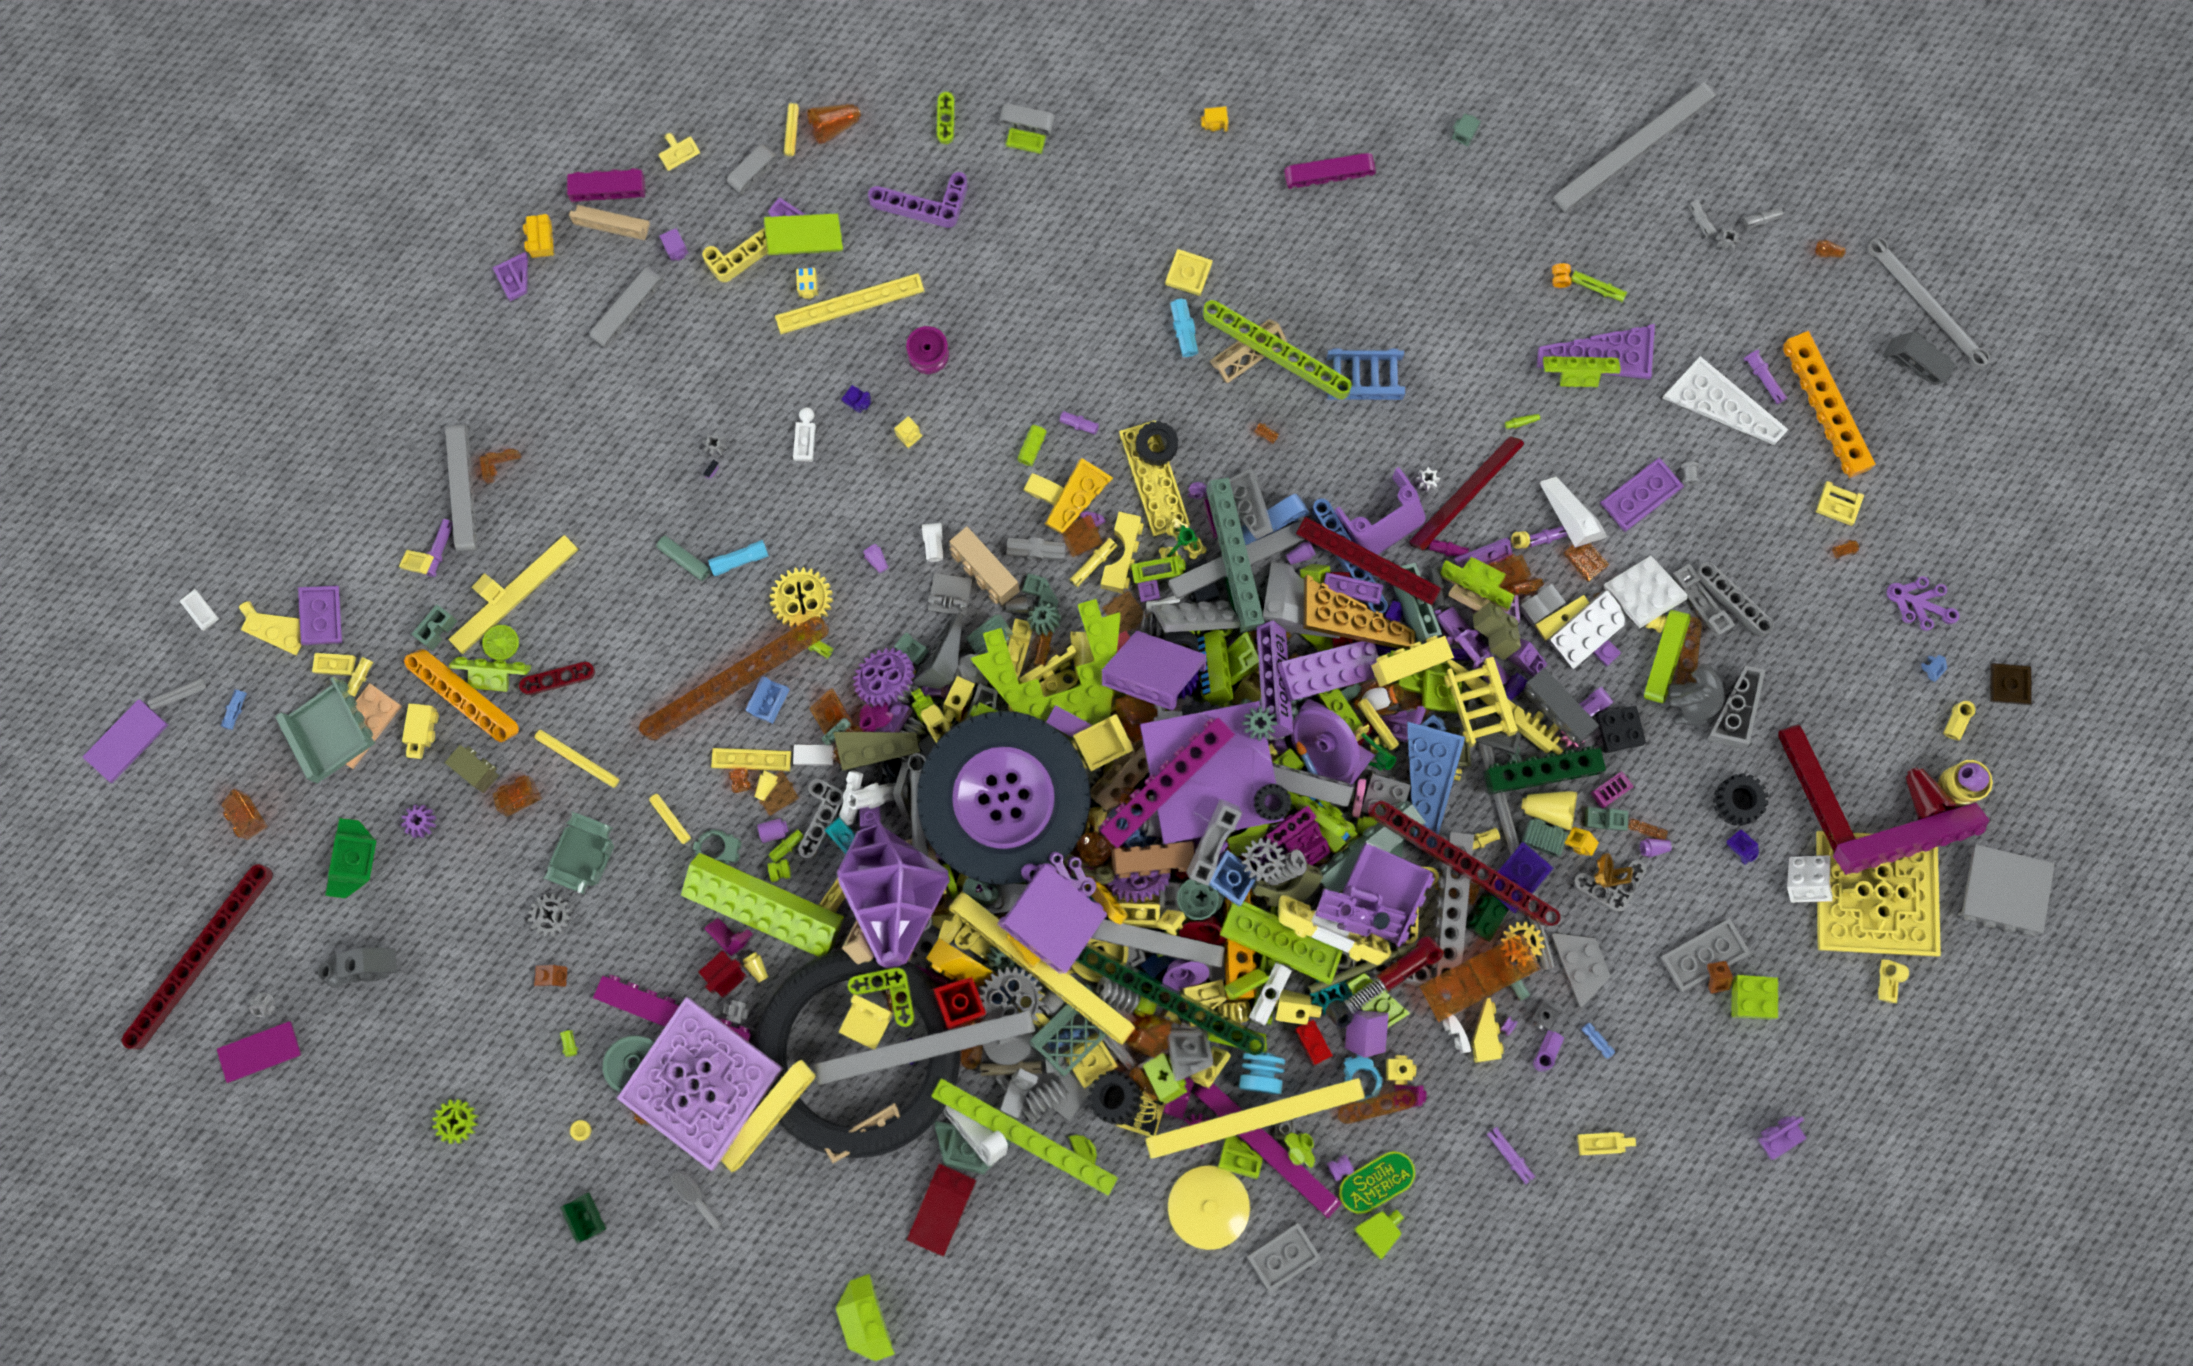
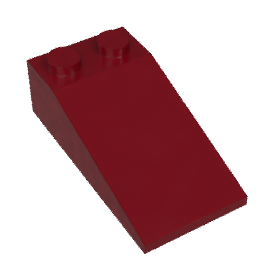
M939 1163L907 1241L944 1257L978 1180Z

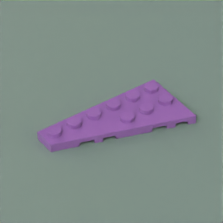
M1655 324L1642 328H1631V330L1622 332L1616 331L1591 336L1582 340L1576 339L1567 343L1561 342L1541 346L1538 349L1537 367L1544 368L1542 361L1544 356L1612 357L1619 359L1620 373L1601 374L1650 379L1652 375Z

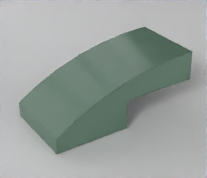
M1587 807L1585 808L1584 827L1627 831L1628 811Z

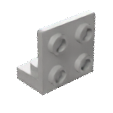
M1372 771L1362 811L1368 813L1369 806L1377 801H1385L1393 807L1400 802H1405L1411 787L1410 781ZM1377 805L1375 808L1376 814L1379 816L1383 814V808L1380 805Z

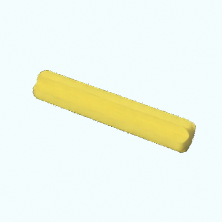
M795 103L788 105L784 147L786 156H794L799 111L798 104Z
M1364 698L1359 701L1358 707L1388 749L1393 750L1399 745L1398 741L1368 699Z
M658 794L651 796L649 801L682 844L687 843L691 837Z

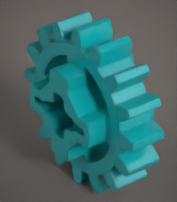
M1348 979L1315 993H1309V996H1314L1315 998L1311 1001V1004L1317 1003L1318 1006H1321L1323 1009L1322 1014L1325 1015L1327 1006L1334 1000H1341L1343 1002L1349 1000V996L1353 994L1349 992V987L1345 984ZM1340 985H1341V986L1343 987V989H1344L1345 996L1340 993V990H1339V986H1340ZM1334 989V994L1338 997L1330 1000L1329 995L1323 992V990L1331 991ZM1318 993L1322 994L1325 1000L1323 1004L1319 1000Z

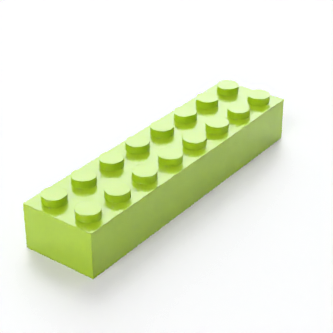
M699 853L689 864L681 896L818 957L829 954L832 951L844 916L702 853Z

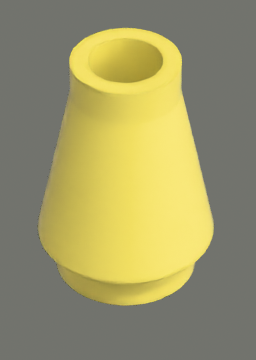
M764 770L763 774H760L754 797L765 801L766 797L778 783V776Z
M756 952L742 960L745 964L743 966L758 983L769 977L761 956H758Z

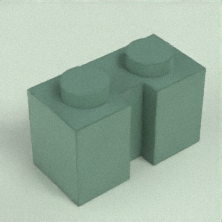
M436 604L411 635L433 651L443 640L440 637L442 632L446 631L448 633L458 621Z

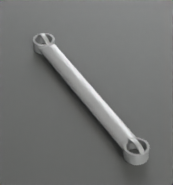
M1876 237L1872 239L1867 247L1869 254L1877 257L1968 356L1969 363L1974 368L1985 367L1990 361L1989 352L1979 348L1888 249V243L1884 238ZM1872 243H1876L1877 245H1879L1882 252L1878 253L1874 251L1872 248ZM1974 353L1982 358L1984 364H1979L1974 360Z
M915 753L909 757L907 762L911 780L912 846L928 857V839L922 829L917 808V786L922 770L921 757L924 762L926 757L920 753ZM914 758H917V770H913L911 767V762ZM930 917L929 923L923 932L928 931L932 927V917Z

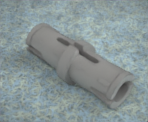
M1699 200L1691 202L1688 207L1705 237L1714 235L1717 231L1709 219V214L1704 211Z
M1781 207L1768 211L1762 210L1755 215L1744 217L1743 223L1746 229L1761 224L1762 226L1767 225L1768 222L1783 218V211Z

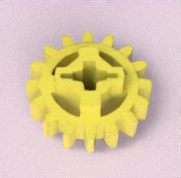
M1516 922V928L1510 925L1509 929L1511 931H1504L1503 933L1507 937L1501 939L1505 943V946H1502L1501 949L1508 951L1505 956L1509 957L1511 955V962L1513 963L1517 959L1519 965L1523 961L1530 965V959L1536 962L1535 956H1542L1539 949L1545 948L1544 945L1540 944L1541 941L1545 940L1544 937L1538 936L1541 931L1537 930L1535 932V925L1533 924L1529 928L1527 922H1524L1523 926ZM1526 930L1523 935L1517 936L1514 934L1517 931ZM1532 935L1536 938V947L1531 944L1530 939ZM1515 938L1518 940L1520 939L1522 941L1524 940V938L1527 939L1526 943L1529 947H1531V949L1528 947L1526 948L1524 946L1522 947V949L1519 948L1520 944L1517 942V940H1515ZM1510 940L1515 944L1514 952L1510 949ZM1529 951L1532 953L1527 957H1520L1523 952Z

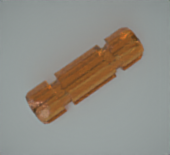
M1631 819L1628 825L1629 830L1635 832L1638 830V833L1653 838L1656 836V839L1665 840L1668 835L1666 829H1658L1657 826L1645 822L1640 823L1636 819Z

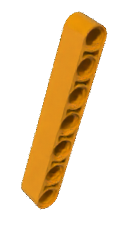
M420 649L406 655L404 663L408 670L495 740L504 742L518 734L519 728L513 719L427 650Z

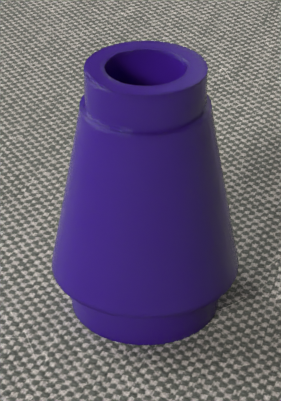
M1516 673L1514 676L1512 675L1504 688L1507 699L1510 701L1524 690L1528 682L1519 673Z

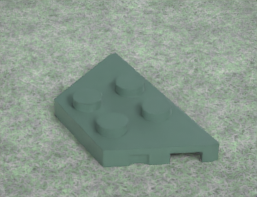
M935 1121V1131L944 1166L984 1175L991 1166L984 1163L955 1126ZM1006 1139V1141H1007V1143H1008V1147H1009L1010 1144H1011V1141H1009L1008 1139Z

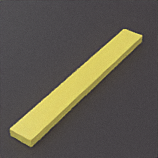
M917 273L776 315L775 318L780 334H784L922 293L924 288L920 275Z
M565 535L561 537L504 589L506 592L494 606L488 603L448 640L464 654L490 628L495 626L577 552L578 548Z

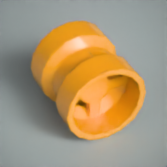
M1560 263L1552 266V274L1554 275L1552 279L1553 287L1566 288L1571 285V277H1569L1571 266L1569 264Z

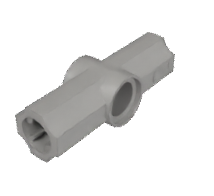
M1034 537L1028 540L1008 538L1006 555L1026 557L1029 560L1035 558L1038 561L1043 559L1064 561L1065 543L1048 542L1042 538Z

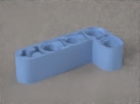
M1293 494L1267 510L1273 532L1256 539L1247 526L1243 525L1241 529L1245 545L1276 532L1292 521L1297 522L1303 516L1307 517L1310 512L1300 496Z

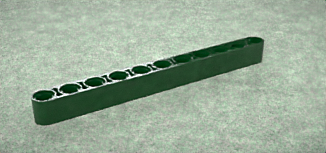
M1089 943L1086 944L1075 960L1251 1055H1259L1264 1050L1265 1040L1260 1034ZM1088 954H1096L1098 961L1095 963L1090 962ZM1113 963L1116 966V971L1109 972L1106 969V964ZM1127 972L1132 973L1134 980L1131 982L1126 981L1124 974ZM1149 982L1152 985V990H1143L1142 983ZM1168 992L1170 999L1168 1001L1162 1000L1160 993ZM1184 1001L1188 1004L1189 1008L1187 1010H1180L1178 1003ZM1196 1012H1205L1207 1015L1206 1019L1199 1020L1196 1017ZM1222 1021L1225 1027L1220 1030L1216 1029L1214 1022ZM1239 1030L1242 1032L1243 1037L1235 1039L1232 1036V1032ZM1258 1040L1261 1046L1258 1049H1254L1250 1046V1042Z

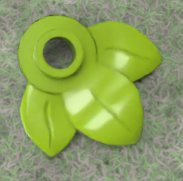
M1289 1133L1285 1137V1143L1290 1147L1289 1157L1295 1165L1305 1162L1308 1167L1312 1168L1315 1163V1157L1311 1151L1314 1147L1312 1137L1307 1133H1300L1298 1135Z

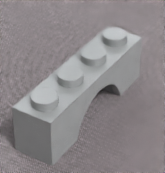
M1222 799L1219 800L1187 869L1190 879L1207 886L1209 885L1217 868L1220 850L1228 835L1235 830L1242 815L1239 806Z

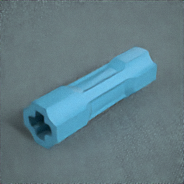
M763 540L743 549L712 558L708 562L715 577L728 572L730 569L751 561L766 558L769 555Z

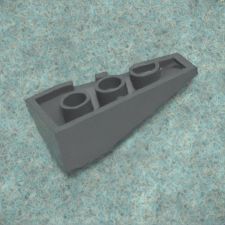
M959 612L948 620L937 638L939 641L929 650L928 654L930 657L925 663L922 662L917 669L915 677L912 679L914 685L940 689L954 681V673L958 666L962 613Z

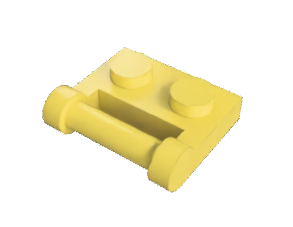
M1826 481L1815 512L1852 526L1855 523L1864 495L1852 493L1834 486L1832 482ZM1831 492L1833 494L1839 495L1854 502L1853 504H1851L1844 500L1833 497L1829 494Z

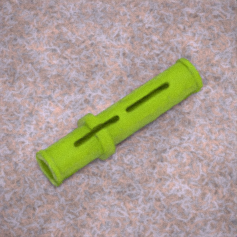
M1577 270L1574 271L1571 282L1603 294V297H1611L1623 303L1627 291L1612 286V283H1604Z

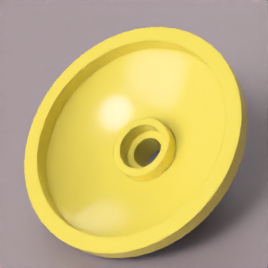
M1091 938L1088 941L1089 944L1095 947L1101 946L1104 952L1127 963L1128 947ZM1088 954L1090 962L1095 963L1098 961L1096 954ZM1076 961L1072 964L1075 972L1086 980L1099 982L1104 977ZM1107 963L1106 969L1109 972L1116 971V966L1113 963Z

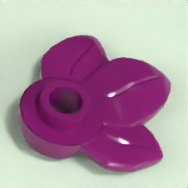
M884 702L883 707L879 704L873 708L867 704L863 706L859 714L861 719L859 725L862 732H874L877 728L886 726L892 720L893 713L888 712L887 702Z

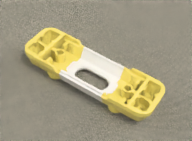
M1281 895L1279 898V922L1294 929L1298 936L1305 938L1308 935L1350 953L1349 956L1356 961L1364 959L1379 965L1390 957V945L1386 939L1373 933L1366 937L1338 929V922L1315 916L1316 911L1310 910V905L1286 895Z

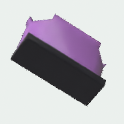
M713 459L703 475L707 479L712 478L717 472L719 462Z

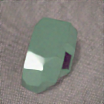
M967 878L963 886V892L982 905L994 903L999 896L997 888L990 883Z

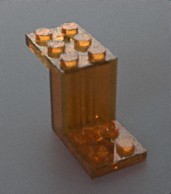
M1520 933L1419 987L1437 1021L1440 1022L1541 968L1525 938ZM1510 955H1514L1517 958L1518 963L1516 966L1509 962ZM1443 990L1450 992V1000H1446L1443 997Z

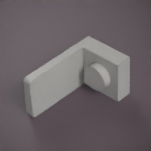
M1021 1068L1011 1076L999 1111L1014 1119L1019 1118L1028 1090L1036 1084L1038 1076Z

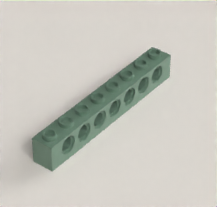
M1229 478L1210 480L1206 491L1236 614L1240 620L1241 633L1257 631V626L1265 622Z

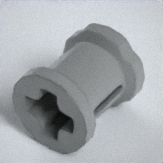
M1697 462L1681 464L1684 474L1682 484L1695 485L1700 483V479L1697 476V468L1699 467Z

